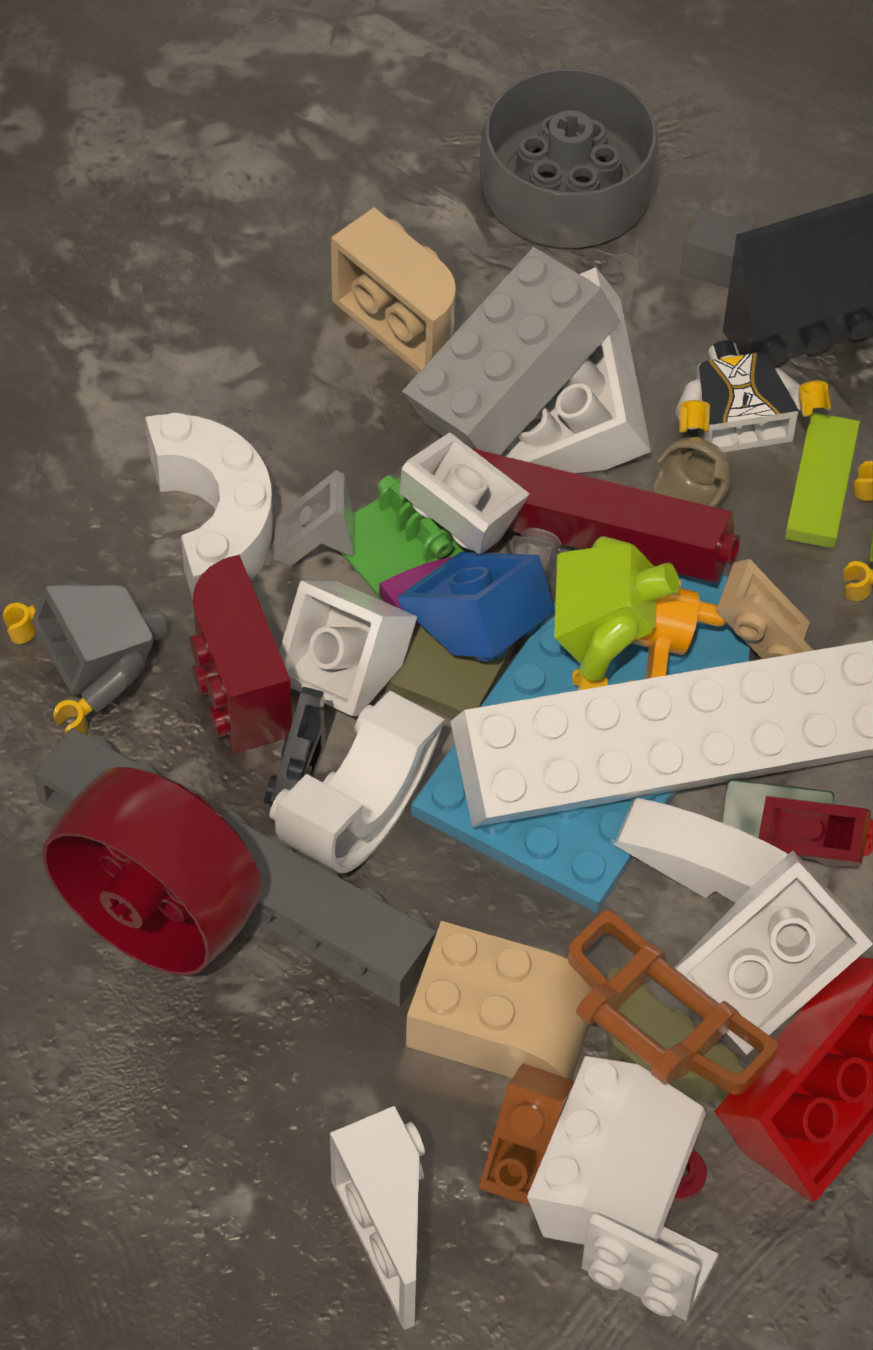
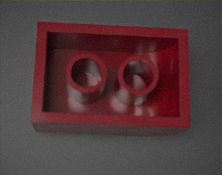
M240 554L216 562L198 579L193 592L195 635L189 637L192 653L196 661V665L192 666V671L197 689L201 696L209 694L213 706L209 707L208 711L214 733L217 738L226 737L233 755L284 740L292 725L291 680Z

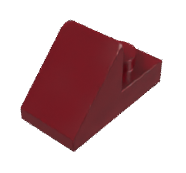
M766 796L758 839L773 845L787 854L794 850L800 858L813 859L827 867L862 865L871 810Z

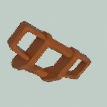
M610 910L602 911L569 944L567 958L569 964L592 988L580 1002L576 1014L589 1025L597 1023L652 1067L651 1075L663 1085H667L685 1076L691 1070L731 1094H742L774 1061L778 1049L777 1041L740 1015L739 1011L727 1001L717 1002L664 960L665 953L653 943L647 942L614 912ZM606 933L613 935L635 954L610 981L583 954L601 935ZM649 977L703 1019L682 1043H678L667 1050L618 1011ZM728 1030L760 1052L739 1073H733L704 1057Z

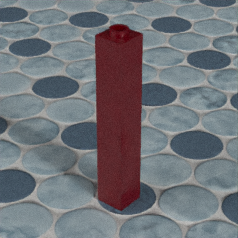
M471 448L530 493L508 527V531L579 549L592 548L595 541L602 536L634 545L654 567L670 563L679 574L715 583L718 582L726 564L732 565L736 560L740 547V536L734 534L732 511Z

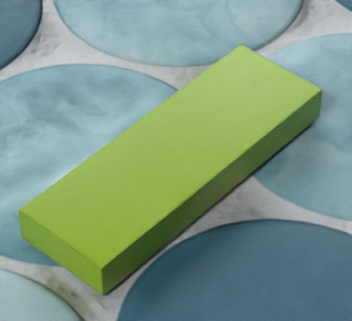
M816 412L810 415L785 539L835 549L860 421Z

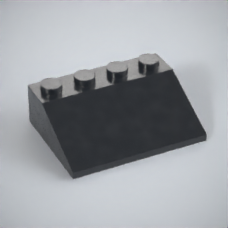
M873 193L736 235L723 332L728 340L736 344L739 355L761 352L768 355L775 367L786 360L808 353H820L830 346L850 340H861L873 333Z

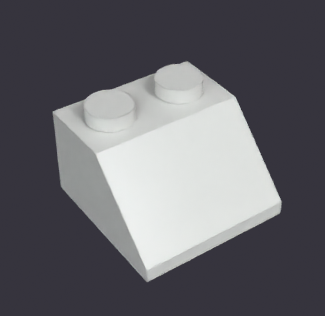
M450 432L407 460L401 471L399 493L412 502V506L419 514L434 519L452 533L454 540L464 548L474 550L479 555L501 540L530 493Z
M300 580L279 651L291 680V688L301 692L303 686L323 691L325 704L351 716H359L362 710L403 666L417 616L337 581Z

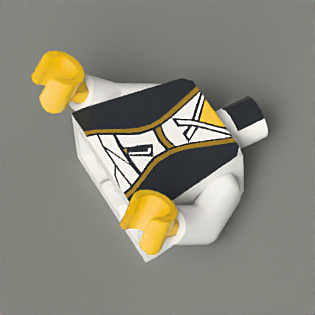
M723 340L709 348L708 355L710 360L703 361L698 365L696 380L686 384L675 410V416L679 421L680 433L686 432L687 429L693 430L698 428L700 438L717 445L723 452L792 442L798 410L802 412L803 416H809L813 413V408H825L826 410L832 408L829 384L825 381L817 380L800 385L781 369L775 368L768 355L761 352L739 355L737 346L733 341Z

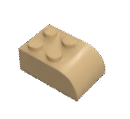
M375 207L331 237L332 301L419 373L454 334L456 286L452 273L431 248L420 245L405 232L400 223L394 219H388Z
M441 921L407 1014L406 1047L511 1078L522 1064H526L572 1080L589 1028V1024L576 1014V1010L592 988L573 969L568 959L560 955Z

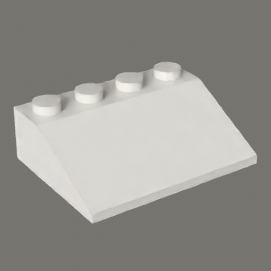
M597 267L580 275L602 288L621 322L501 454L502 456L567 472L583 473L607 470L651 452L621 299Z

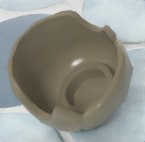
M700 437L679 438L657 460L659 475L653 485L655 493L711 507H717L728 493L731 484L730 462L727 461L726 454L717 445Z

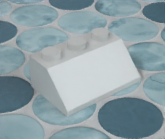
M585 1056L527 1196L543 1237L585 1245L587 1224L592 1214L597 1213L657 1243L706 1115L704 1107L671 1085H663L651 1075V1072L639 1064Z

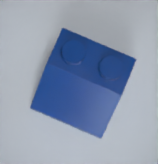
M459 552L397 596L400 606L406 612L416 615V621L451 654L476 656V659L479 661H490L503 656L507 652L506 648L520 637L535 632L537 625L555 612L540 555L482 553L479 555L475 552Z

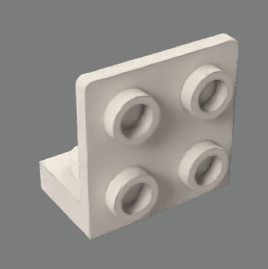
M593 1213L587 1224L581 1268L588 1271L589 1276L599 1285L611 1290L622 1288L641 1298L642 1303L654 1313L665 1317L675 1315L686 1321L717 1263L718 1253L664 1226L658 1242L655 1243L597 1213Z

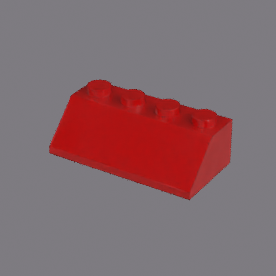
M858 957L813 996L777 1037L778 1049L774 1061L742 1094L734 1095L730 1093L714 1111L745 1155L808 1201L816 1202L873 1133V958Z

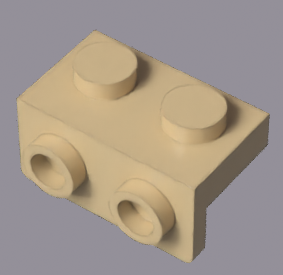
M751 559L734 562L716 612L762 659L813 651L804 641L810 621Z

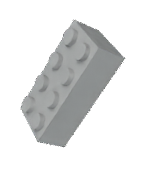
M533 246L402 392L423 422L441 435L445 436L450 432L470 448L501 455L621 321L601 287Z

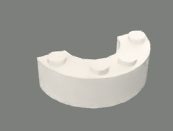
M182 413L145 417L149 456L160 492L182 491L197 495L215 509L213 516L200 528L181 535L184 573L192 599L195 585L200 576L216 562L240 554L249 579L252 581L265 564L273 540L271 482L260 455L238 433L209 419Z
M389 691L375 706L367 705L356 721L354 732L357 736L337 772L332 771L325 778L324 782L306 774L291 790L283 789L274 800L269 817L275 820V830L279 840L338 873H347L358 867L386 838L411 800L434 753L445 719L392 691Z

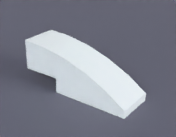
M636 798L632 801L614 843L615 846L704 898H707L716 891L735 903L788 855L773 845L724 823L687 810L641 798Z

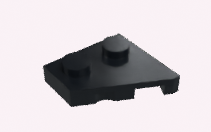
M302 687L291 729L283 744L278 775L273 774L267 785L264 798L265 806L271 807L283 789L291 790L306 774L314 777L325 748L323 691ZM271 819L272 829H275V820Z

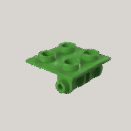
M388 475L379 482V499L354 512V555L349 556L340 552L381 601L383 599L379 595V583L422 564L454 557L459 552H465L464 548L454 540L447 529L434 519L419 514L412 506V502L399 493L401 478H395L393 475Z

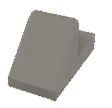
M335 470L275 518L274 560L291 567L306 554L314 551L321 543L349 556L354 555L355 520L344 473Z

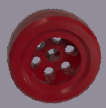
M114 767L99 774L67 807L43 845L42 858L46 873L56 891L69 908L101 938L127 956L151 968L169 974L185 976L196 974L210 964L240 933L257 906L262 892L260 873L249 848L223 816L202 798L181 784L160 774L139 768Z

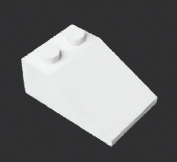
M793 850L756 882L674 968L717 1002L727 1001L739 1011L740 1015L770 1035L871 947L873 942L863 926ZM727 1031V1034L746 1055L754 1049V1047L732 1031Z
M392 1106L330 1133L331 1182L403 1329L406 1330L415 1326L419 1180L424 1179L419 1156L424 1155L425 1150L415 1125L412 1122L404 1124L396 1107Z

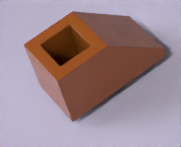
M526 1064L520 1066L508 1083L479 1189L530 1206L527 1198L574 1085V1080Z

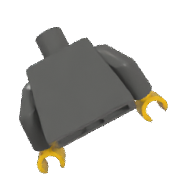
M70 578L58 585L45 586L43 593L32 599L33 605L27 607L22 603H11L5 607L3 612V620L8 627L7 632L11 641L15 644L26 643L35 636L37 631L71 695H82L83 698L78 702L64 700L55 707L53 716L57 725L62 724L69 717H77L74 722L65 728V735L71 728L86 734L88 729L86 715L93 709L99 713L142 673L153 641L163 640L167 633V623L164 614L158 609L139 612L126 588L120 585H95Z

